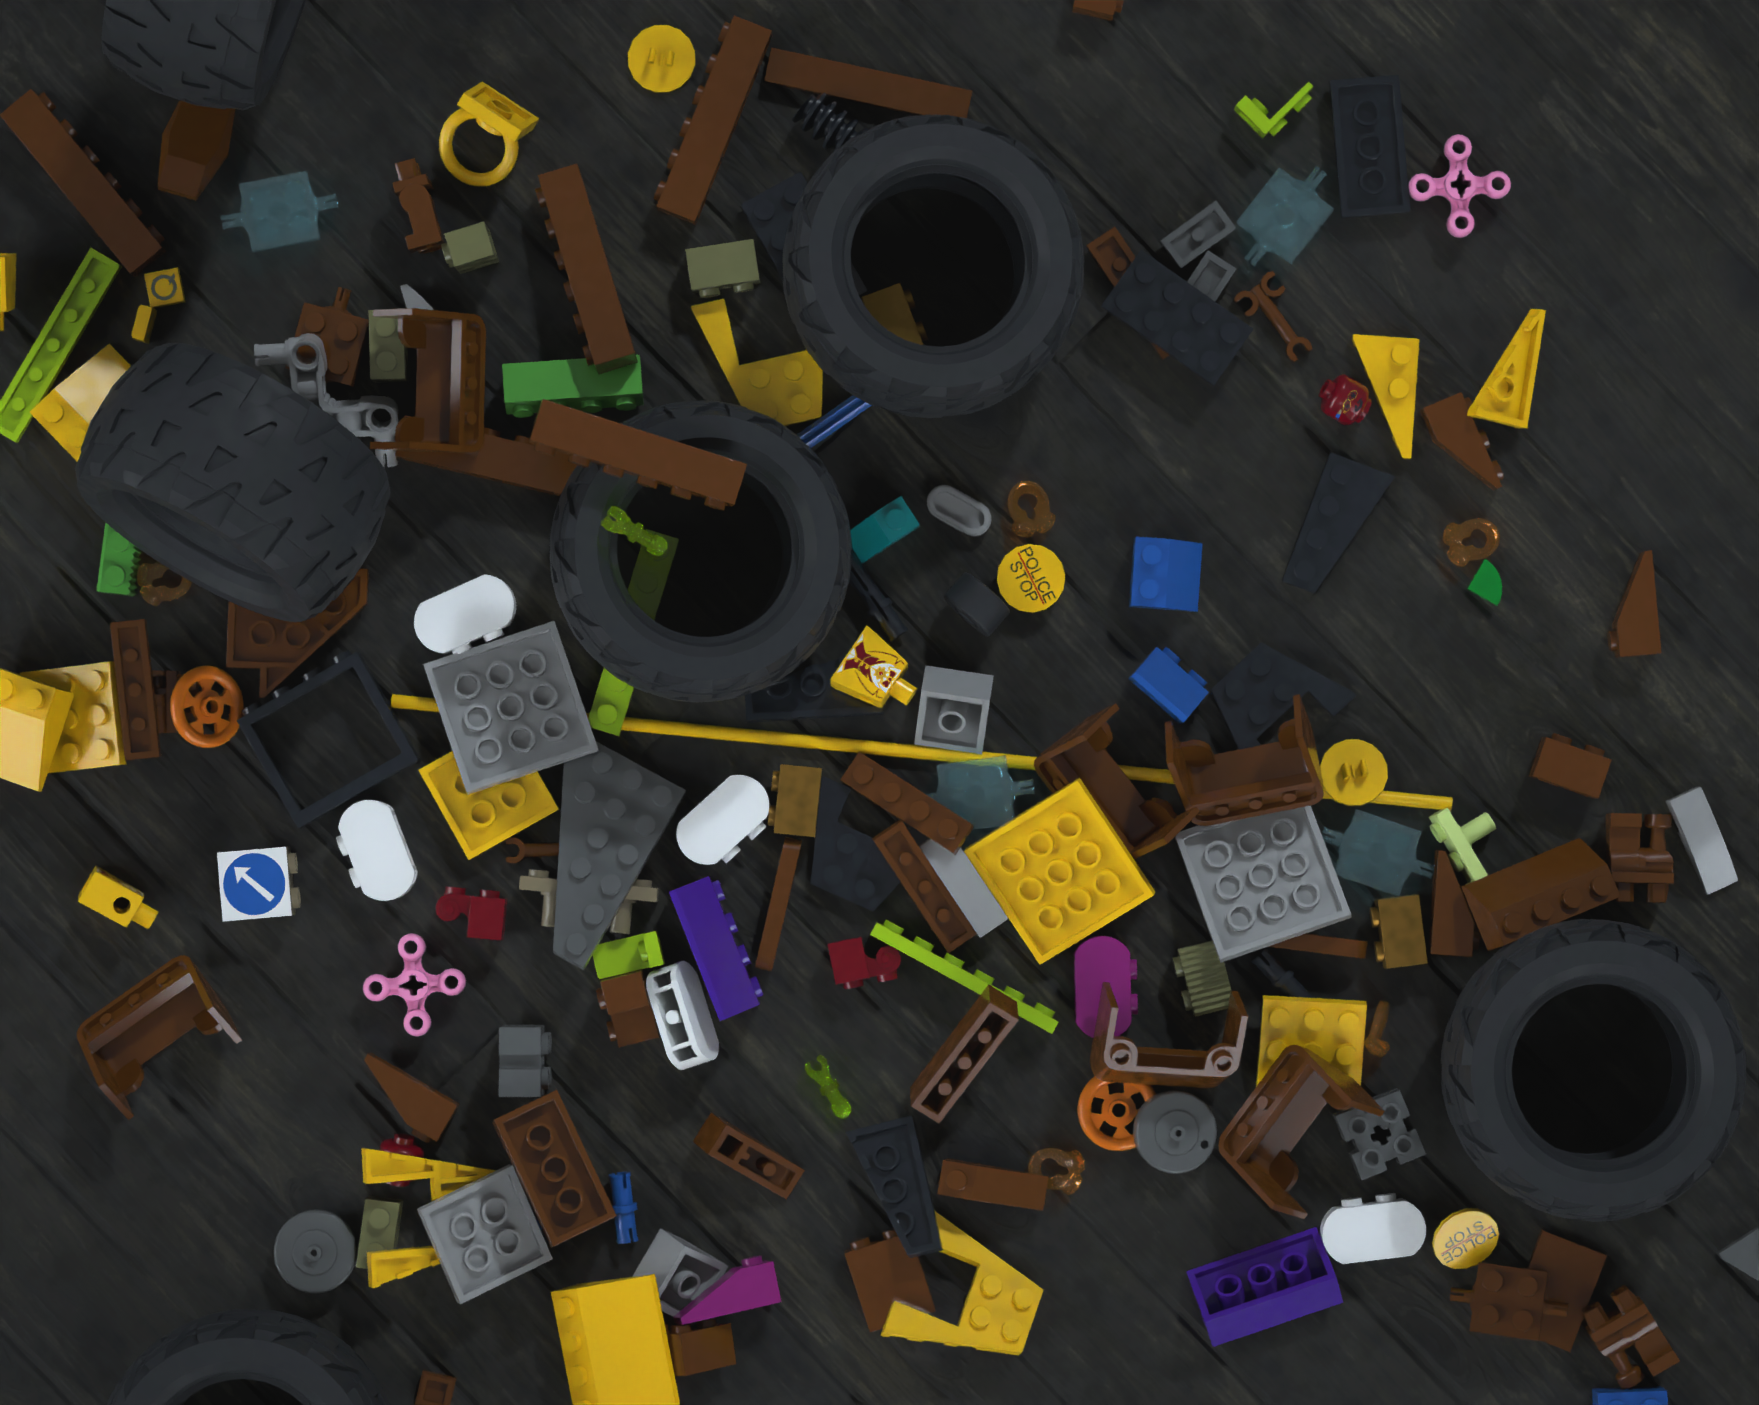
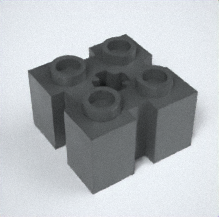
M502 1025L499 1027V1097H541L545 1094V1089L551 1087L552 1070L551 1067H545V1054L551 1053L552 1034L551 1032H545V1025Z
M1397 1088L1372 1097L1385 1111L1381 1117L1353 1107L1332 1114L1342 1139L1346 1142L1353 1141L1355 1149L1349 1151L1348 1154L1356 1174L1361 1180L1387 1171L1385 1162L1393 1158L1401 1165L1426 1155L1416 1129L1412 1126L1405 1127L1403 1119L1409 1117L1410 1114L1403 1096ZM1378 1125L1383 1130L1387 1129V1135L1384 1136L1385 1140L1382 1142L1371 1139V1134L1375 1133L1373 1128Z

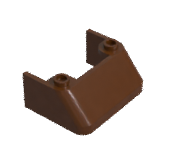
M418 308L373 310V317L398 319V336L401 343L408 348H417L415 417H404L398 422L395 430V442H370V449L473 453L479 450L484 437L486 327L482 318L476 314Z
M1300 694L1293 696L1295 719L1284 722L1278 729L1279 742L1213 754L1210 745L1204 741L1192 739L1180 742L1172 721L1165 722L1167 766L1185 810L1197 807L1200 811L1191 820L1192 823L1200 826H1209L1311 806L1322 800L1324 796L1323 780L1313 730Z
M1115 703L1086 718L1043 751L1035 759L1034 768L1052 793L1057 792L1080 777L1133 859H1136L1168 844L1200 811L1197 807H1193L1177 815L1168 801L1160 798H1151L1145 801L1105 749L1113 739L1111 728L1106 721L1120 709Z
M180 955L171 959L86 1019L77 1030L78 1042L98 1087L128 1120L134 1117L125 1096L135 1092L141 1086L144 1079V1071L141 1065L194 1027H197L204 1035L215 1034L224 1029L236 1044L242 1041L228 1010L198 967L186 955Z
M1110 982L1102 983L1090 1054V1066L1097 1079L1104 1082L1213 1088L1220 1085L1238 1069L1248 1021V1014L1238 991H1231L1222 1043L1212 1046L1208 1051L1137 1047L1127 1037L1114 1036L1119 1008Z
M1290 1045L1282 1051L1222 1132L1218 1147L1220 1154L1272 1210L1305 1219L1308 1213L1289 1194L1299 1174L1298 1165L1289 1153L1327 1102L1338 1110H1348L1353 1107L1380 1117L1385 1111L1353 1078L1309 1049L1299 1045Z

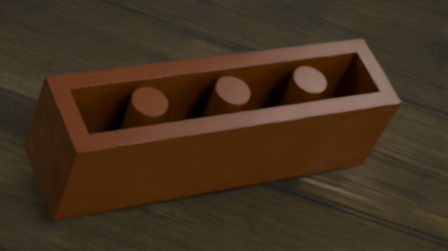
M988 984L910 1087L911 1107L938 1123L943 1120L1018 1022V1007L1015 1000Z

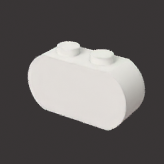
M484 574L421 602L414 617L415 632L423 645L430 650L442 654L450 652L461 654L473 648L471 643L484 638L485 643H488L503 636L504 632L502 629L510 626L515 617L516 599L512 590L505 582L497 577Z
M729 776L678 823L676 832L677 842L684 855L696 863L705 865L718 863L721 859L725 863L729 862L741 851L737 846L738 843L746 836L752 841L767 827L763 821L769 815L770 801L765 788L757 780L749 776Z
M363 800L351 805L340 819L338 829L341 835L337 836L336 840L342 855H349L353 868L348 869L355 888L361 887L365 895L380 901L394 900L404 896L414 886L418 871L394 809L390 805L377 800Z
M680 961L649 972L646 979V990L667 1057L677 1069L684 1070L716 1059L719 1052V1041L699 977L694 968L688 962Z
M1396 1193L1376 1195V1201L1362 1203L1361 1197L1342 1199L1341 1206H1333L1324 1215L1320 1225V1237L1326 1252L1342 1264L1412 1256L1420 1249L1426 1236V1224L1421 1212L1409 1201L1403 1198L1396 1199Z

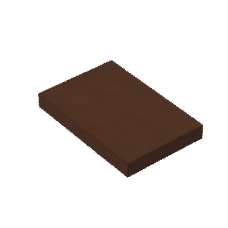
M1544 1230L1540 1231L1526 1269L1548 1272L1546 1291L1549 1301L1569 1303V1310L1555 1308L1568 1311L1567 1318L1547 1314L1542 1323L1540 1341L1570 1352L1584 1317L1582 1309L1588 1306L1607 1255Z

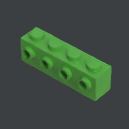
M636 355L638 363L598 374L595 364L588 366L586 358L502 364L506 414H513V416L519 418L530 417L533 413H538L542 399L582 410L586 413H596L601 411L602 408L612 407L623 411L633 410L637 406L644 405L640 355Z

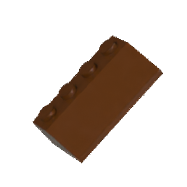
M1581 838L1461 886L1487 951L1507 945L1542 927L1559 923L1621 897L1608 865Z

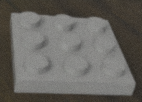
M508 1164L417 1208L454 1297L459 1304L473 1299L553 1259L513 1165Z

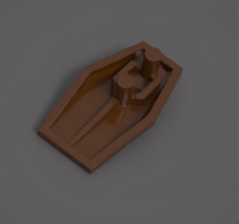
M181 100L178 102L162 133L158 190L195 201L199 198L228 157L236 109L196 106Z

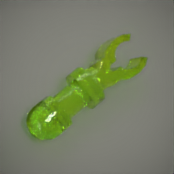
M611 506L607 511L608 516L601 522V525L606 530L612 533L627 535L628 541L631 543L637 541L645 546L646 551L652 555L661 556L667 550L668 544L663 537L656 533L652 535L643 529L644 525L639 522L636 524L631 522L627 514L617 506ZM609 516L615 518L616 521H613Z
M819 1054L817 1061L821 1063L822 1070L820 1072L814 1071L810 1066V1062H806L805 1070L821 1086L819 1091L822 1096H827L832 1105L830 1108L836 1117L840 1119L847 1118L851 1113V1105L838 1090L840 1085L837 1080H832L826 1059Z

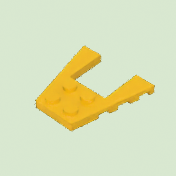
M725 299L691 306L692 312L740 406L767 415L784 426L812 421L822 417L823 370L807 350L739 365Z
M361 1148L363 1183L373 1184L430 1178L431 1202L496 1171ZM433 1246L367 1252L369 1287L377 1288L383 1283L412 1275L413 1272L429 1266L439 1265L440 1262Z
M935 1211L943 1250L939 1252L977 1267L957 1326L894 1301L891 1304L881 1336L901 1337L918 1342L944 1343L946 1346L954 1347L958 1345L973 1347L976 1350L1019 1356L1023 1352L1043 1289Z

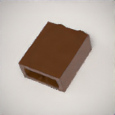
M894 1228L882 1232L883 1238L870 1242L869 1237L852 1241L849 1243L851 1249L844 1252L870 1333L883 1329L891 1304L894 1301L926 1314L936 1311L919 1256L908 1257Z

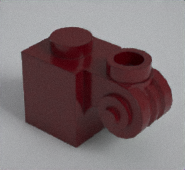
M445 886L444 896L440 897L435 907L439 918L444 921H453L461 913H464L468 918L467 937L504 940L508 899L500 898V891L480 889L479 896L465 895L466 888Z
M861 936L827 944L835 984L843 983L844 990L864 986L863 979L877 976L878 983L898 979L897 968L900 965L901 956L899 951L892 946L881 947L877 951L876 958H870L864 951Z

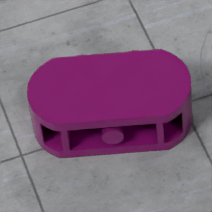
M1109 936L1090 937L1084 940L1074 951L1075 1023L1082 1032L1092 1038L1094 1037L1103 982H1110L1119 1008L1114 1036L1123 1034L1132 1022L1131 1015L1138 1014L1137 994H1131V980H1137V960L1130 959V952L1127 947L1117 939Z

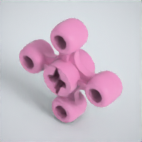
M1460 134L1451 136L1444 145V154L1450 163L1449 171L1444 177L1432 178L1428 174L1420 173L1413 176L1408 182L1409 195L1415 201H1426L1432 196L1437 195L1443 196L1449 201L1451 214L1447 219L1446 226L1448 232L1457 238L1466 237L1474 229V218L1468 208L1472 197L1484 194L1492 199H1500L1506 196L1511 188L1510 178L1502 171H1494L1483 177L1475 176L1469 171L1467 160L1471 154L1472 145L1466 136ZM1453 144H1460L1463 147V153H1455L1452 148ZM1457 176L1461 184L1467 185V188L1461 193V197L1458 194L1457 188L1451 187L1457 180ZM1492 180L1500 181L1502 189L1495 190L1492 187ZM1423 182L1427 187V191L1424 193L1419 192L1416 189V183ZM1455 220H1464L1466 223V228H1457L1455 225Z
M410 933L404 935L398 943L399 954L404 960V970L395 978H387L381 974L370 975L363 983V992L369 1000L376 1002L384 1000L390 995L402 997L408 1007L403 1022L404 1029L408 1034L419 1037L426 1034L431 1027V1018L425 1009L426 998L433 992H443L450 996L458 995L466 987V978L462 971L454 968L447 969L438 975L426 972L421 963L426 949L425 941L418 934ZM410 940L417 944V951L414 954L409 953L406 949V944ZM412 975H416L417 981L427 983L426 986L417 990V995L413 994L412 989L402 986V984L412 980ZM449 976H455L458 979L456 988H450L447 985V978ZM374 981L382 985L380 994L373 993L371 989ZM415 1016L423 1020V1026L420 1029L412 1026V1019Z

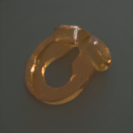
M1021 481L1009 492L1008 509L1013 519L1011 528L1016 535L1027 538L1033 536L1035 531L1046 533L1052 528L1056 516L1050 512L1049 499L1039 484L1032 481ZM1023 494H1033L1038 500L1034 508L1036 514L1034 520L1028 518L1026 510H1022L1018 506V499Z
M1482 518L1470 519L1461 524L1449 523L1443 533V542L1450 546L1447 552L1448 558L1459 567L1466 566L1469 561L1488 557L1497 549L1500 541V533L1497 527L1492 522ZM1475 529L1482 530L1487 537L1486 545L1483 548H1476L1473 545L1465 547L1461 542L1463 538L1470 537L1471 532Z
M160 562L154 564L142 563L137 571V583L142 587L140 590L142 598L153 606H158L162 601L175 600L185 595L192 586V582L182 577L181 584L176 588L170 589L165 585L153 587V580L163 577L164 572L169 569Z
M1382 1000L1379 1001L1370 1034L1364 1040L1366 1049L1378 1057H1384L1390 1049L1388 1042L1381 1040L1390 1008L1389 1002Z
M1046 1148L1039 1150L1030 1158L1028 1163L1029 1173L1043 1175L1041 1163L1047 1158L1054 1159L1059 1166L1067 1167L1069 1171L1067 1175L1056 1174L1055 1177L1049 1178L1047 1189H1061L1065 1194L1070 1195L1077 1191L1082 1184L1083 1178L1080 1173L1085 1169V1162L1078 1150L1074 1149L1066 1152L1058 1148Z

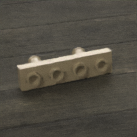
M529 869L528 876H520L519 889L541 891L540 895H544L541 926L554 927L557 878H549V871ZM636 879L610 924V932L630 934L633 903H636L637 900L658 902L659 888L652 887V880Z

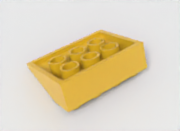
M108 344L56 386L30 413L78 462L81 446L92 418L111 387L131 365L111 344Z
M0 668V778L42 792L75 695L74 693Z
M655 1274L581 1283L551 1292L573 1405H680Z

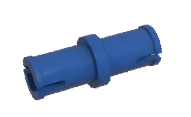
M617 1172L616 1175L615 1173L608 1175L612 1207L617 1215L614 1217L617 1244L631 1243V1240L632 1242L639 1240L634 1213L637 1210V1202H633L630 1172Z

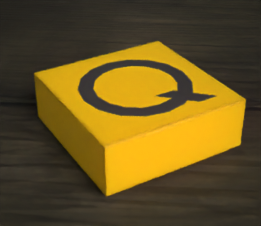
M178 267L144 274L150 307L158 308L185 302Z
M145 305L138 307L131 334L132 338L136 341L149 344L157 310L153 307Z

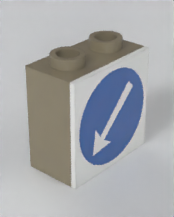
M290 846L217 853L223 922L296 915L295 908L301 907L300 889L293 885V874L298 873V861L296 853H291Z

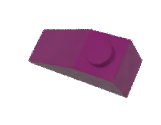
M761 1255L742 1259V1266L731 1268L673 1317L674 1323L684 1325L780 1303L781 1297L773 1261H762Z

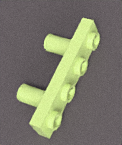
M1448 808L1439 810L1429 816L1432 822L1430 830L1439 843L1444 842L1450 852L1447 856L1451 866L1456 872H1462L1468 882L1467 884L1488 876L1474 853L1472 844L1496 830L1495 823L1490 815L1485 812L1461 827L1457 824Z

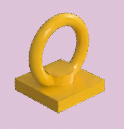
M480 82L463 93L457 103L461 108L451 114L445 121L439 136V152L445 167L455 178L472 186H490L503 180L512 171L518 157V140L534 129L539 118L486 83ZM476 119L477 124L487 132L496 136H503L505 143L504 157L500 164L489 172H472L463 167L454 155L452 146L454 133L467 120Z

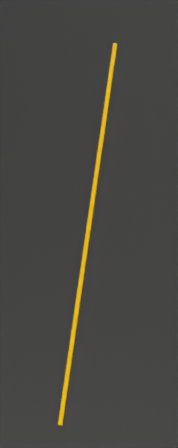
M392 694L391 708L439 712L435 698ZM625 717L621 729L624 731L850 753L861 752L862 754L1025 770H1035L1034 761L1037 758L992 752L976 754L920 745ZM1118 765L1129 780L1175 784L1170 771L1167 769ZM1324 790L1323 799H1333ZM1383 791L1374 801L1369 803L1436 810L1448 808L1451 811L1453 798Z

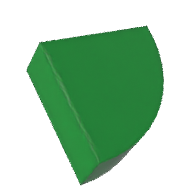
M1484 559L1467 590L1498 606L1502 595L1501 578L1493 564Z

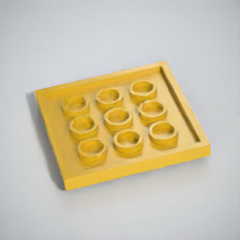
M1080 777L964 850L1039 965L1155 894V890Z

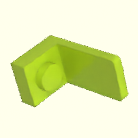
M1308 82L1271 119L1266 116L1269 112L1258 99L1253 98L1250 100L1246 95L1236 104L1234 111L1262 139L1268 133L1274 137L1288 123L1284 117L1293 108L1299 112L1312 99L1308 93L1314 86Z
M658 930L601 943L593 954L599 979L666 964Z

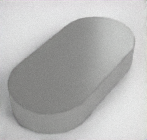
M940 485L932 489L928 495L927 507L929 512L935 518L960 532L975 537L984 534L990 527L991 513L984 504L949 485Z

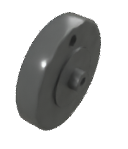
M1167 1090L1153 1095L1141 1106L1134 1120L1133 1138L1140 1156L1149 1165L1166 1173L1180 1174L1196 1169L1207 1160L1216 1143L1217 1126L1212 1111L1199 1097L1181 1090Z
M308 1210L295 1215L280 1229L274 1244V1260L278 1272L290 1286L305 1293H324L337 1288L352 1273L358 1256L357 1240L349 1224L340 1216L326 1210Z

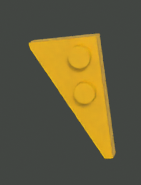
M1530 309L1468 409L1467 416L1518 429L1527 428L1546 310Z
M1353 334L1352 342L1356 346L1379 407L1389 425L1394 443L1403 459H1411L1419 339Z

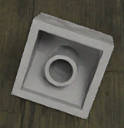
M925 666L914 745L982 754L994 675Z
M660 1228L632 1277L655 1274L662 1312L674 1317L722 1277L728 1266L686 1240Z

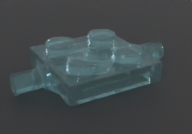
M1315 166L1303 182L1294 179L1280 167L1277 169L1237 220V224L1248 231L1256 242L1247 255L1244 256L1248 263L1250 261L1251 265L1256 266L1266 251L1278 254L1290 264L1295 261L1334 211V208L1319 198L1315 191L1320 182L1327 176L1323 170L1320 172V168Z
M303 171L240 183L242 197L241 212L221 215V221L224 222L222 223L224 230L244 226L249 234L251 249L254 253L321 240L317 222L319 211L339 208V205L336 201L338 200L336 193L316 197L311 190L308 172Z
M1006 755L936 765L939 780L937 793L926 795L973 824L974 830L1002 826L1015 818L1013 807L1015 796L1034 794L1035 788L1021 789V787L1034 785L1033 779L1013 782L1008 773Z
M1355 809L1350 826L1344 833L1326 827L1323 828L1322 833L1334 837L1333 839L1322 835L1324 842L1339 847V858L1335 866L1337 876L1399 897L1404 881L1411 872L1428 877L1429 879L1433 875V873L1422 870L1420 867L1434 871V864L1416 859V847L1421 835L1419 830Z

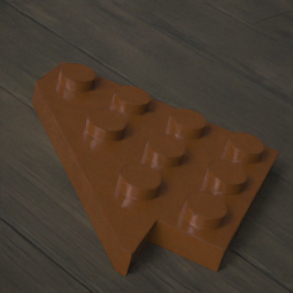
M360 569L351 583L334 601L330 602L323 612L318 613L316 617L301 622L271 618L229 601L226 667L260 669L259 698H267L368 604L369 569Z

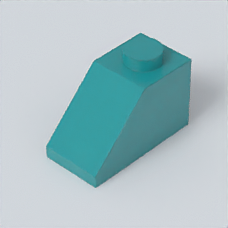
M902 496L879 509L850 530L852 550L862 564L920 527V524Z

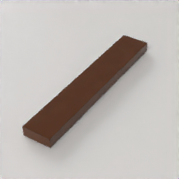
M772 47L764 83L815 94L825 92L829 97L918 116L950 115L967 118L972 90Z

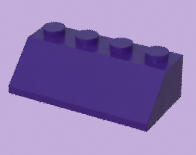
M708 876L669 891L719 1021L760 1005L758 997L764 994L757 977L750 978L745 965L750 964L751 961L744 944L737 946L733 933L737 932L738 928L732 913L725 914L720 901L726 898L719 880L712 882L711 877Z
M1317 1227L1186 1271L1212 1347L1343 1303L1337 1277Z

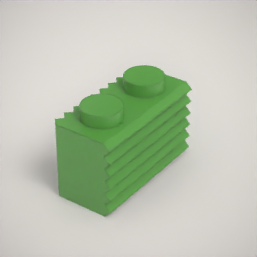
M105 523L97 591L133 597L137 594L134 589L137 588L135 583L138 581L136 576L139 574L137 569L140 567L138 562L141 560L139 555L142 552L107 523Z

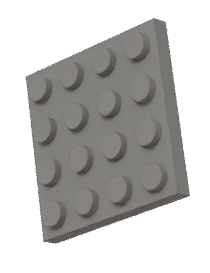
M555 621L470 648L461 654L455 653L423 664L467 795L599 751Z
M1311 806L1209 826L1198 825L1183 830L1175 836L1220 963L1351 918L1349 906Z

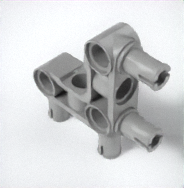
M306 333L299 337L289 338L285 340V343L254 344L256 366L286 364L287 367H290L292 390L332 416L356 437L371 436L374 438V442H395L394 436L398 424L399 409L393 399L386 396L373 395L361 396L358 400L336 401L334 398H330V394L326 392L325 374L328 368L327 356L323 341L318 336ZM303 345H309L315 350L316 356L312 359H305L299 354L298 348ZM379 408L386 409L391 414V419L385 422L379 421L374 417L373 411ZM375 449V456L383 467H385L384 464L386 463L385 454L387 455L388 467L398 465L395 456L396 451Z

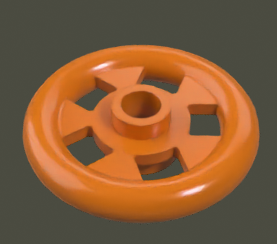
M199 666L187 671L177 681L171 695L170 713L176 730L187 742L201 748L218 747L229 741L240 727L237 720L243 717L241 712L244 709L243 696L237 682L226 671L214 666ZM215 681L224 688L221 696L216 691L211 690ZM198 682L202 690L193 697L189 689L194 683ZM208 701H209L210 704H211L210 713L208 712V710H207V708H206V705H207V702H208ZM224 705L230 706L228 720L221 718ZM190 707V711L195 717V720L188 723L184 709ZM214 723L215 733L204 734L203 724Z
M1094 1076L1085 1085L1078 1100L1077 1113L1083 1132L1093 1143L1107 1150L1126 1151L1136 1148L1133 1134H1130L1125 1129V1126L1132 1122L1139 1109H1136L1131 1096L1140 1092L1146 1102L1156 1094L1153 1086L1150 1084L1123 1083L1124 1093H1113L1110 1095L1108 1084L1115 1082H1104ZM1094 1097L1104 1099L1101 1114L1091 1112ZM1120 1103L1125 1106V1113L1117 1117L1113 1114L1112 1108L1115 1104ZM1103 1121L1117 1127L1113 1136H1108L1099 1130Z

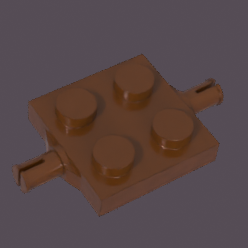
M338 287L333 306L320 307L304 302L295 337L311 333L323 341L328 365L325 374L326 384L339 383L354 387L369 334V320L354 316L346 310L352 291ZM303 345L298 348L299 354L305 359H312L316 356L315 350L309 345Z
M1479 1262L1477 1279L1472 1290L1451 1287V1293L1464 1296L1450 1294V1301L1470 1303L1472 1315L1469 1331L1540 1342L1541 1327L1547 1314L1567 1318L1568 1311L1555 1308L1569 1310V1303L1549 1301L1546 1291L1549 1273L1545 1271Z

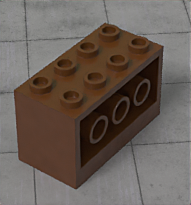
M557 1090L493 1120L492 1124L551 1248L617 1216Z

